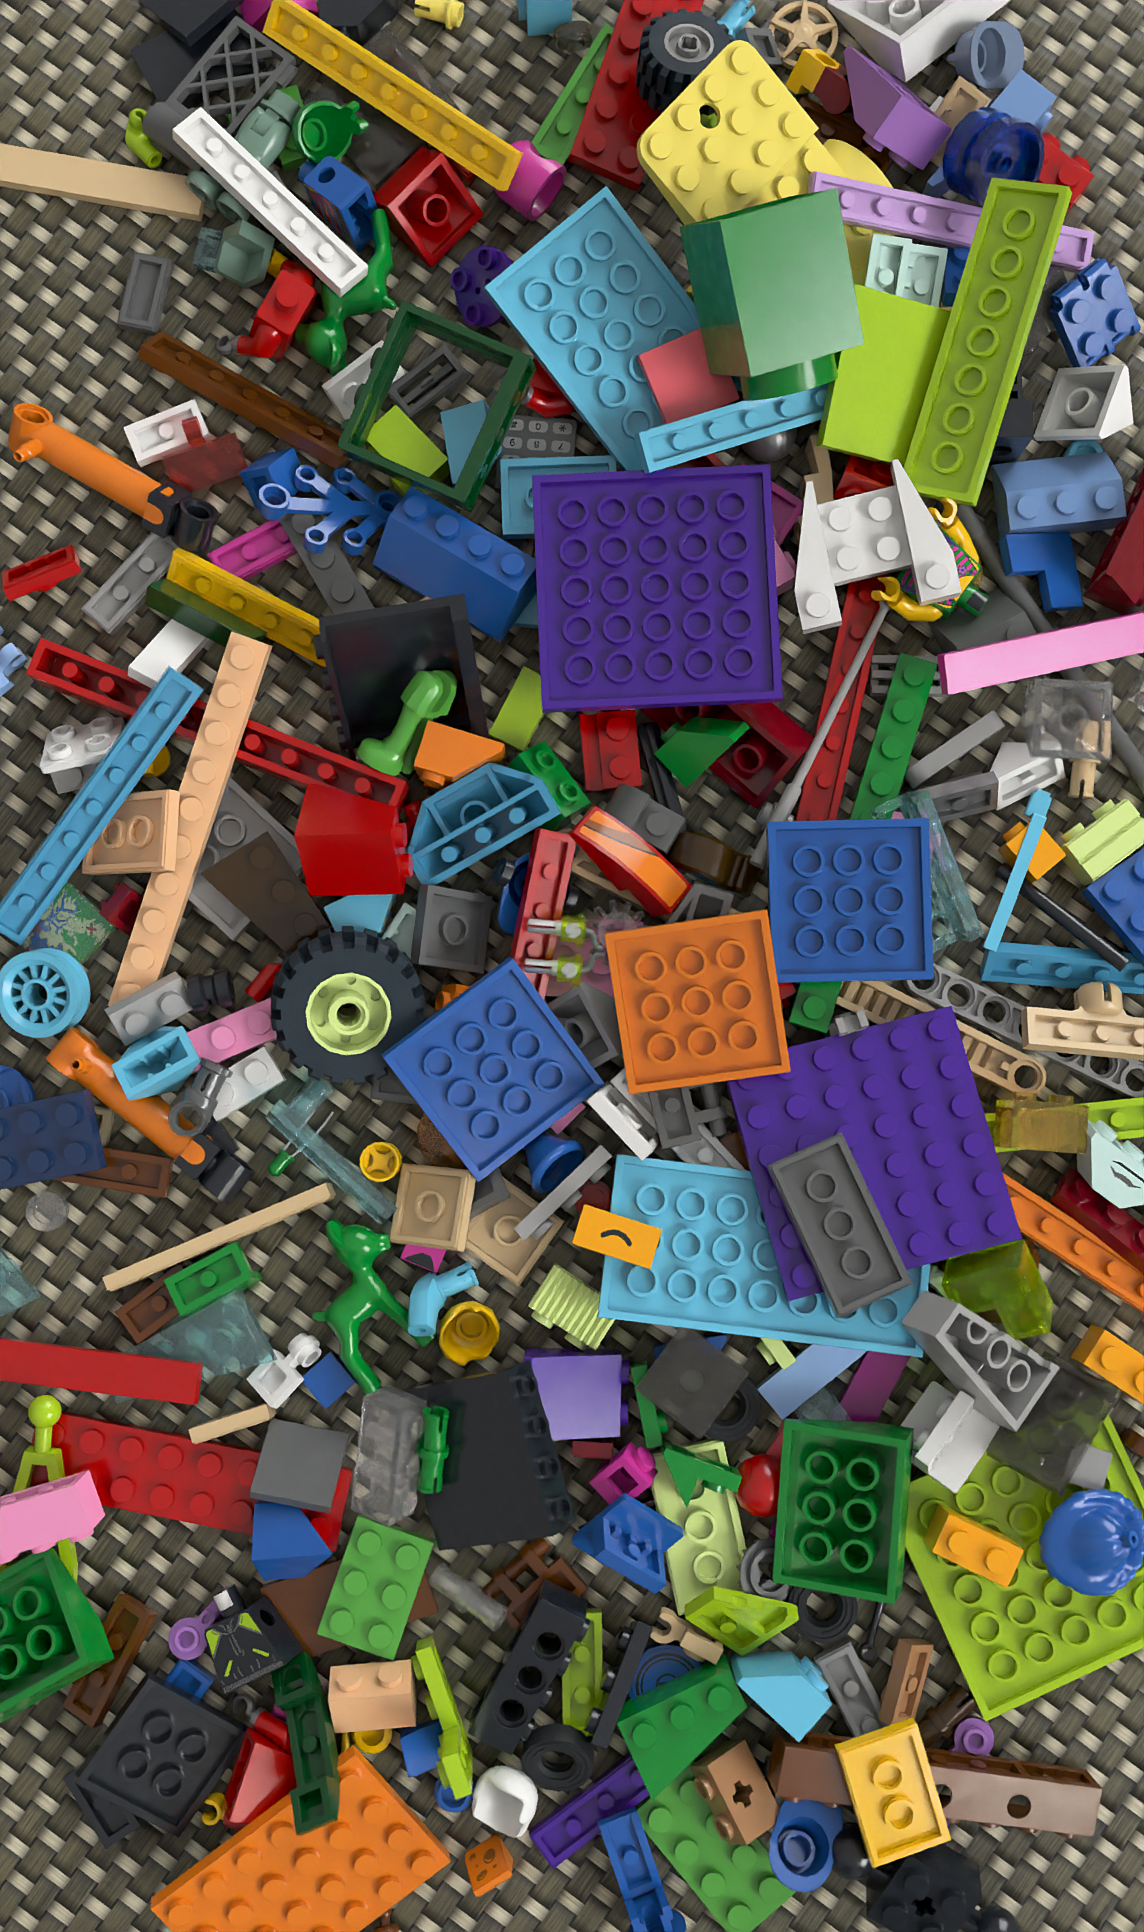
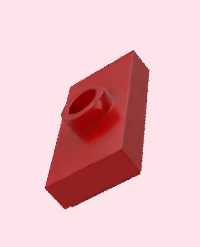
M68 545L3 571L1 573L3 591L9 602L37 590L39 592L48 591L54 588L59 581L81 573L79 555L73 545Z

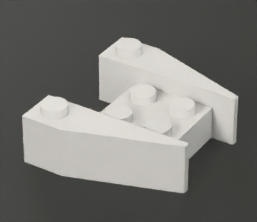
M898 459L892 460L890 468L894 486L817 505L813 482H806L794 589L803 634L842 625L835 586L911 568L919 607L958 598L961 594L954 553Z

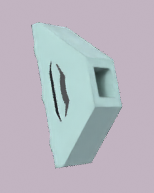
M1081 1115L1076 1120L1077 1170L1092 1189L1118 1208L1144 1205V1153L1128 1140L1123 1145L1115 1140L1118 1136L1117 1133L1103 1121L1098 1120L1094 1124Z

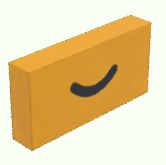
M584 1204L571 1244L650 1269L662 1229Z

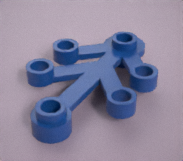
M301 465L295 472L293 480L295 487L303 492L314 491L323 499L290 497L289 492L283 486L270 483L260 488L257 508L265 519L271 521L280 519L286 513L328 515L317 526L309 527L305 531L303 546L308 552L314 554L322 553L326 548L328 538L352 517H367L356 529H347L342 538L341 547L343 551L349 555L356 556L363 552L366 540L379 528L386 526L389 515L402 497L389 490L376 493L356 478L352 470L345 467H340L334 471L331 484H329L319 476L315 468L309 465ZM352 492L361 501H352L344 494ZM311 538L318 539L320 542L313 541ZM349 540H354L358 542V544L352 543Z

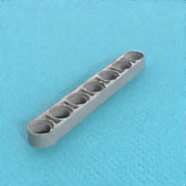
M934 963V979L928 989H918L914 986L912 980H903L906 990L913 996L939 1008L952 1006L955 1016L1023 1047L1018 1027L1021 1022V1011L1025 1006ZM952 985H961L967 991V1001L961 1007L953 1006L947 998L948 990ZM990 1001L997 1002L1003 1009L1002 1019L996 1024L989 1023L983 1016V1008ZM1029 1050L1126 1097H1144V1086L1139 1091H1132L1128 1088L1125 1081L1127 1073L1132 1069H1137L1144 1075V1063L1138 1060L1108 1057L1109 1068L1100 1075L1092 1071L1090 1067V1058L1092 1056L1071 1054L1064 1058L1056 1052Z

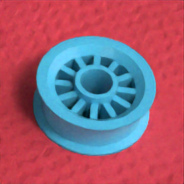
M41 948L21 953L10 959L0 971V1014L12 1029L22 1035L44 1038L66 1031L71 1026L74 1027L79 1023L88 1009L91 995L88 976L81 964L70 954L62 950ZM40 984L47 991L46 1001L39 994Z

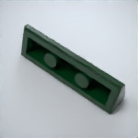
M167 578L152 582L147 587L145 605L225 648L231 631L260 642L267 637L266 631Z

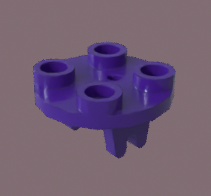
M479 246L466 255L460 266L456 267L451 273L450 284L455 290L458 309L463 315L465 322L469 325L492 327L504 319L503 315L483 291L486 285L512 265L508 256L496 247Z

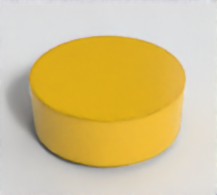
M393 1728L352 1732V1739L356 1747L361 1751L369 1754L379 1753L389 1745Z

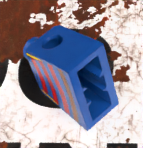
M332 156L325 157L319 164L306 161L299 170L298 178L303 182L314 211L359 253L373 239L371 214L374 210L378 209L369 183Z

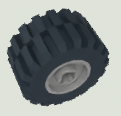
M678 9L676 13H673L671 10L664 12L662 18L654 17L650 21V26H645L640 39L635 83L636 88H639V95L642 100H648L647 106L652 110L659 109L662 114L728 44L735 41L734 36L728 34L729 29L725 24H718L717 18L712 15L707 17L703 15L702 11L687 12V9ZM708 105L701 106L699 109L700 116L702 114L710 116L715 113V109Z

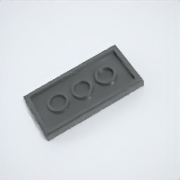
M842 1132L766 1166L836 1318H840L913 1284Z

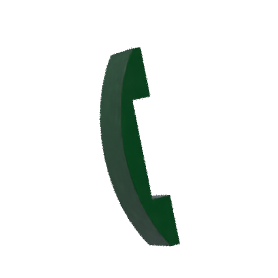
M307 1652L296 1655L286 1665L271 1672L276 1707L285 1710L297 1782V1788L290 1791L296 1835L299 1836L337 1821L340 1802V1775L337 1770L338 1753L332 1720L319 1676Z

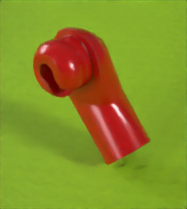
M269 963L265 965L244 991L257 1002H261L273 988L276 972L280 971L282 963Z

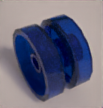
M981 107L968 113L956 125L947 141L942 159L943 177L949 189L959 196L975 201L981 206L984 205L992 178L1037 182L1044 162V141L1040 130L1030 122L1018 117H1011L1006 112L996 108Z

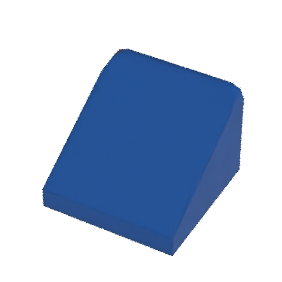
M439 1719L417 1724L413 1727L402 1728L400 1744L408 1778L437 1767V1762L440 1761L438 1748L441 1747L439 1735L443 1733Z

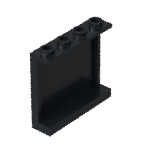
M464 594L319 617L320 634L313 635L317 660L325 659L326 666L321 667L325 691L333 690L334 697L329 698L333 721H341L342 727H337L339 746L341 751L348 750L350 760L357 762L356 748L359 747L364 739L374 738L383 740L390 736L397 724L404 704L400 697L418 671L449 670L457 679L455 697L448 714L434 718L433 722L458 730L472 729V734L489 739Z
M530 1360L519 1363L511 1368L435 1383H433L432 1379L420 1381L396 1392L417 1473L419 1469V1455L416 1454L417 1442L421 1440L423 1409L429 1406L431 1408L430 1414H432V1406H441L449 1410L446 1444L449 1445V1454L444 1459L442 1490L436 1493L434 1491L435 1485H433V1494L423 1493L439 1551L553 1537L576 1522L572 1502L568 1496L562 1475L561 1463L557 1457L549 1421L545 1415L538 1390V1382Z

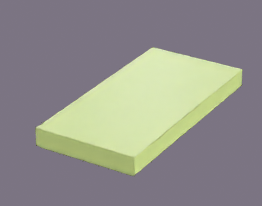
M706 1439L679 1445L687 1450L728 1465L723 1441ZM661 1450L652 1451L651 1453L656 1462L655 1468L658 1470L651 1483L656 1512L683 1528V1537L665 1551L678 1616L685 1614V1604L712 1586L745 1593L737 1584L740 1580V1572L736 1566L742 1562L744 1557L742 1550L746 1549L734 1491L725 1489L724 1494L714 1492L702 1486V1479L698 1478L686 1508Z

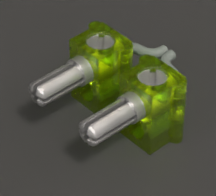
M583 912L578 913L577 916L562 914V920L556 921L529 919L527 922L529 925L555 927V929L527 926V930L530 933L560 936V941L573 942L577 947H581L585 942V934L590 935L593 948L599 952L591 956L586 967H582L583 956H581V953L575 952L574 955L559 954L558 960L552 961L526 958L524 961L525 965L552 968L524 966V972L550 974L551 976H557V982L572 983V986L578 987L581 984L582 973L591 971L596 959L603 958L604 946H600L597 943L595 932L586 928L587 919Z

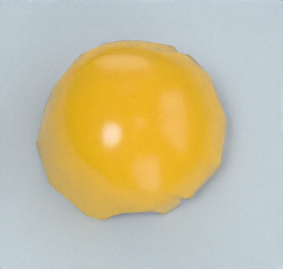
M466 1301L452 1306L440 1321L438 1339L444 1356L460 1366H465L473 1360L486 1359L499 1341L500 1324L493 1310L476 1301Z

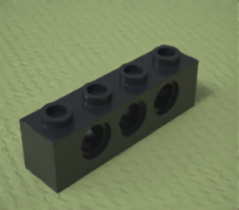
M546 1579L543 1580L472 1710L468 1734L509 1755H512L519 1741L525 1743L528 1740L535 1723V1719L532 1718L537 1708L544 1710L553 1691V1686L551 1685L556 1674L561 1677L563 1676L572 1656L569 1650L574 1641L581 1643L590 1625V1619L586 1618L588 1600ZM552 1632L558 1637L548 1638L542 1635V1633ZM526 1666H534V1667L538 1668L539 1670H537V1671H529V1670L525 1669L524 1667H526ZM514 1699L519 1701L520 1703L512 1704L507 1702L506 1700Z

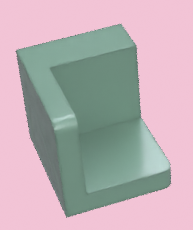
M244 220L224 228L214 271L245 289L263 282L275 237Z

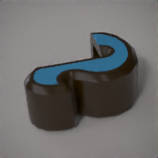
M688 830L680 831L667 855H664V858L681 874H691L719 889L733 892L734 896L741 898L752 896L762 869L749 862L752 857L751 855L741 854L730 845L718 839Z

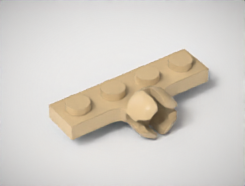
M1102 982L1083 984L1073 993L1074 1011L1026 1006L1021 1011L1023 1049L1144 1061V1018L1131 1017L1126 1014L1123 1009L1122 992L1113 983H1107V992H1104Z

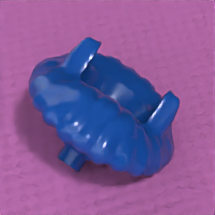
M1108 1489L1078 1491L1057 1506L1051 1513L1050 1519L1045 1522L1043 1531L1039 1536L1040 1558L1046 1565L1049 1575L1057 1579L1064 1586L1071 1587L1073 1590L1084 1595H1112L1117 1590L1124 1588L1142 1566V1558L1144 1557V1521L1142 1520V1514L1129 1498H1125L1118 1491L1111 1492Z

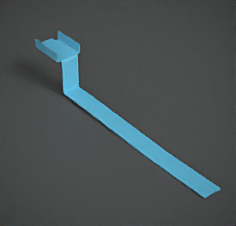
M1041 789L1031 793L1023 815H1028L1027 817L1031 818V822L983 945L984 948L994 952L997 951L1047 819L1045 816L1052 798L1050 797L1051 793Z

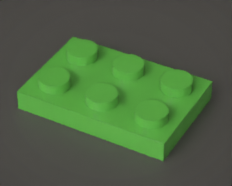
M359 1513L317 1634L393 1661L435 1539Z

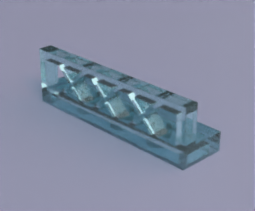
M908 791L871 809L870 812L873 819H887L885 814L900 807L904 819L929 818L932 920L934 914L942 917L949 932L935 940L932 936L933 953L957 940L972 942L983 936L984 933L929 791Z

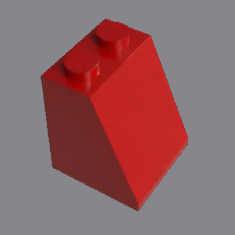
M307 784L294 838L309 896L404 894L406 878H411L413 875V858L411 854H406L405 852L407 829L405 823H399L396 806L318 784Z

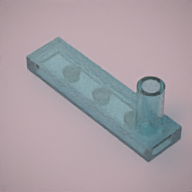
M323 1077L319 1081L313 1078L288 1105L280 1099L269 1110L266 1119L379 1225H382L397 1207L305 1123L306 1119L334 1092L333 1087Z

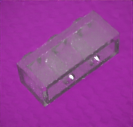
M391 1385L363 1396L351 1510L387 1527L414 1513L417 1503L416 1482L419 1469V1455L416 1454L417 1442L421 1440L423 1409L427 1406V1400Z

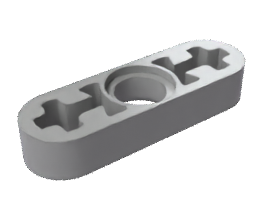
M994 710L908 768L904 778L914 790L1005 727L1004 723Z

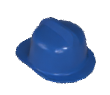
M805 1799L798 1803L783 1801L769 1841L768 1857L773 1873L779 1882L790 1890L803 1893L816 1890L827 1880L834 1861L832 1857V1844L836 1835L843 1829L844 1820L841 1807L832 1808L823 1805L819 1801Z

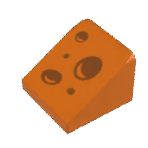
M498 1834L491 1836L465 1854L467 1871L476 1897H481L511 1878L513 1858Z

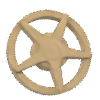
M807 0L789 3L776 12L769 26L773 37L775 29L788 35V47L783 54L779 49L778 51L783 63L782 66L793 70L797 61L791 60L788 57L794 52L801 54L803 49H817L816 43L820 35L831 32L832 41L826 54L832 57L838 41L837 23L830 12L817 3ZM801 11L800 19L793 23L780 21L789 13ZM808 11L819 15L826 24L815 25L811 20H808Z

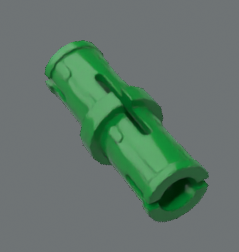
M429 1406L423 1409L421 1440L417 1442L416 1454L419 1455L416 1489L426 1494H433V1485H435L434 1491L436 1493L442 1490L444 1459L449 1454V1445L446 1444L449 1410L441 1406H432V1414H430L431 1408Z

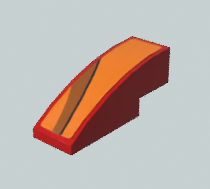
M597 806L591 807L569 833L619 891L628 889L652 917L671 914L692 887L681 873L655 848L626 825Z

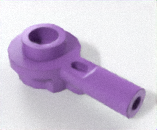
M215 1600L198 1617L180 1619L173 1625L168 1637L169 1648L173 1655L179 1659L191 1660L204 1653L207 1648L204 1636L205 1629L221 1616Z
M975 1716L965 1717L955 1726L952 1736L954 1745L948 1751L986 1756L993 1748V1731L982 1718Z

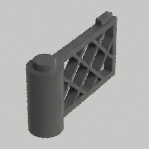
M235 16L165 102L159 101L148 110L142 124L143 134L192 171L196 169L209 174L173 140L172 129L200 108L187 109L181 103L189 94L203 93L204 107L201 108L210 116L232 113V123L225 131L234 138L245 118L256 107H260L259 104L262 99L268 100L278 86L284 90L297 74L295 57L238 16ZM239 33L250 39L251 49L231 52L230 44ZM275 57L281 61L274 71L260 73L258 59ZM253 60L254 74L233 77L232 63ZM226 64L228 78L207 81V72L212 66ZM255 85L256 93L250 100L236 102V87ZM229 89L230 103L210 106L209 91Z

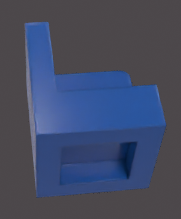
M293 447L266 453L239 473L255 508H257L259 490L266 484L274 483L283 486L289 492L290 497L300 491L293 483L296 469L301 466Z

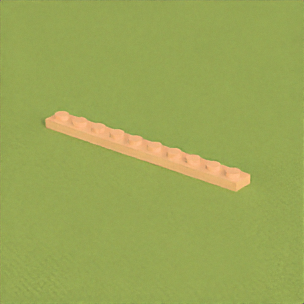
M231 631L179 788L175 871L151 873L109 999V1007L160 980L163 976L273 647L271 645Z

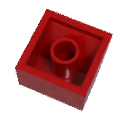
M421 147L373 195L378 209H384L388 216L390 231L431 268L484 216L444 154L440 151Z

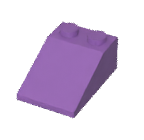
M848 45L844 51L854 119L866 131L863 139L879 152L884 147L890 149L888 155L904 168L909 163H912L923 171L952 128L898 78Z

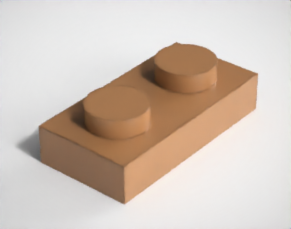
M921 1638L898 1640V1644L891 1656L892 1667L888 1682L881 1694L879 1720L888 1725L912 1717L915 1720L934 1647L933 1644Z

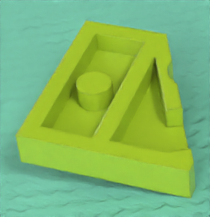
M712 1586L685 1604V1619L741 1656H744L799 1620L798 1607L792 1603Z

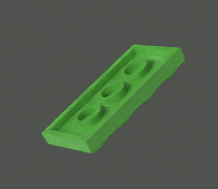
M694 1759L653 1801L649 1795L636 1805V1809L644 1831L727 1932H751L797 1891L790 1890L779 1882L771 1869L768 1857L769 1848L760 1837H757L748 1845L728 1844L727 1841L720 1837L713 1823L715 1817L708 1803L699 1796L695 1789V1777L689 1767L696 1762V1759Z

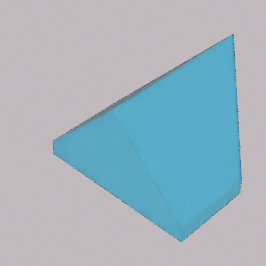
M162 1026L132 1042L119 1061L112 1064L111 1067L127 1099L131 1101L179 1090L201 1060L183 1026Z

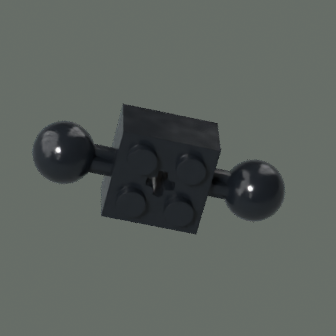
M844 1822L843 1829L836 1835L832 1844V1857L834 1861L831 1870L846 1880H859L867 1875L870 1876L866 1882V1916L892 1932H958L960 1929L964 1932H1022L1015 1916L1003 1907L991 1905L980 1910L975 1909L982 1899L979 1864L943 1843L872 1868L858 1823Z

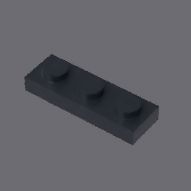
M637 1620L631 1622L630 1627L623 1626L615 1645V1650L620 1651L615 1666H608L601 1680L599 1689L604 1691L599 1708L593 1706L586 1719L584 1731L589 1734L585 1742L607 1750L651 1634L652 1626Z

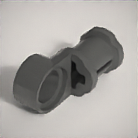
M204 1057L200 1058L201 1062L199 1064L201 1067L191 1087H186L179 1103L174 1105L168 1117L171 1129L180 1136H196L204 1131L218 1105L216 1098L225 1079L231 1078L233 1071ZM185 1107H192L199 1114V1123L192 1130H185L178 1123V1115Z

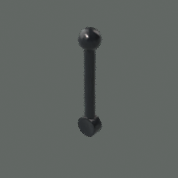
M876 1602L867 1640L859 1648L861 1657L868 1661L873 1660L876 1656L874 1642L884 1603Z

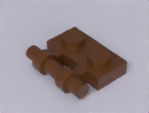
M547 1537L537 1538L532 1543L527 1541L518 1550L520 1554L505 1568L500 1566L491 1574L493 1579L482 1588L484 1594L491 1601L502 1592L507 1595L510 1601L501 1608L500 1613L515 1631L544 1579L578 1596L587 1589L585 1581L561 1554L549 1565L542 1558V1555L552 1547ZM531 1567L537 1576L521 1589L515 1580Z

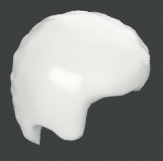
M502 1765L491 1767L480 1776L473 1791L472 1813L475 1818L503 1834L514 1838L521 1837L527 1830L536 1812L538 1802L537 1789L533 1781L520 1769Z

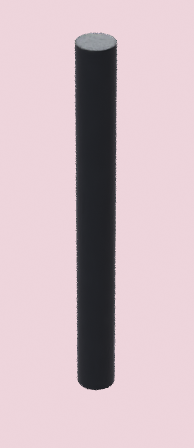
M1003 863L995 875L1007 884L1013 868ZM1024 878L1019 891L1020 895L1121 972L1130 961L1127 956Z

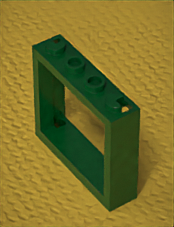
M403 300L394 318H389L386 327L388 334L382 347H378L372 355L370 361L371 372L366 383H362L355 393V408L350 419L344 420L340 427L343 432L337 447L346 457L471 512L535 373L536 367L530 355ZM416 329L508 369L454 488L363 448Z

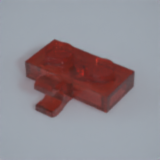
M197 416L184 419L181 424L190 447L162 458L170 480L190 492L239 476V473L248 467L236 432L206 442Z

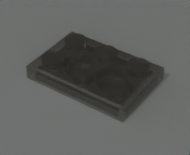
M1044 1351L1041 1357L1059 1366V1370L1017 1432L1000 1425L986 1452L987 1456L1055 1494L1062 1496L1119 1396V1389Z

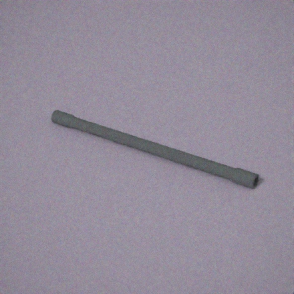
M959 505L956 516H958L969 533L978 556L1005 595L1026 612L1036 633L1054 630L1017 576H1005L1001 552L988 535L986 527L973 508L968 505ZM1080 666L1060 670L1059 673L1093 721L1100 724V732L1144 794V758Z

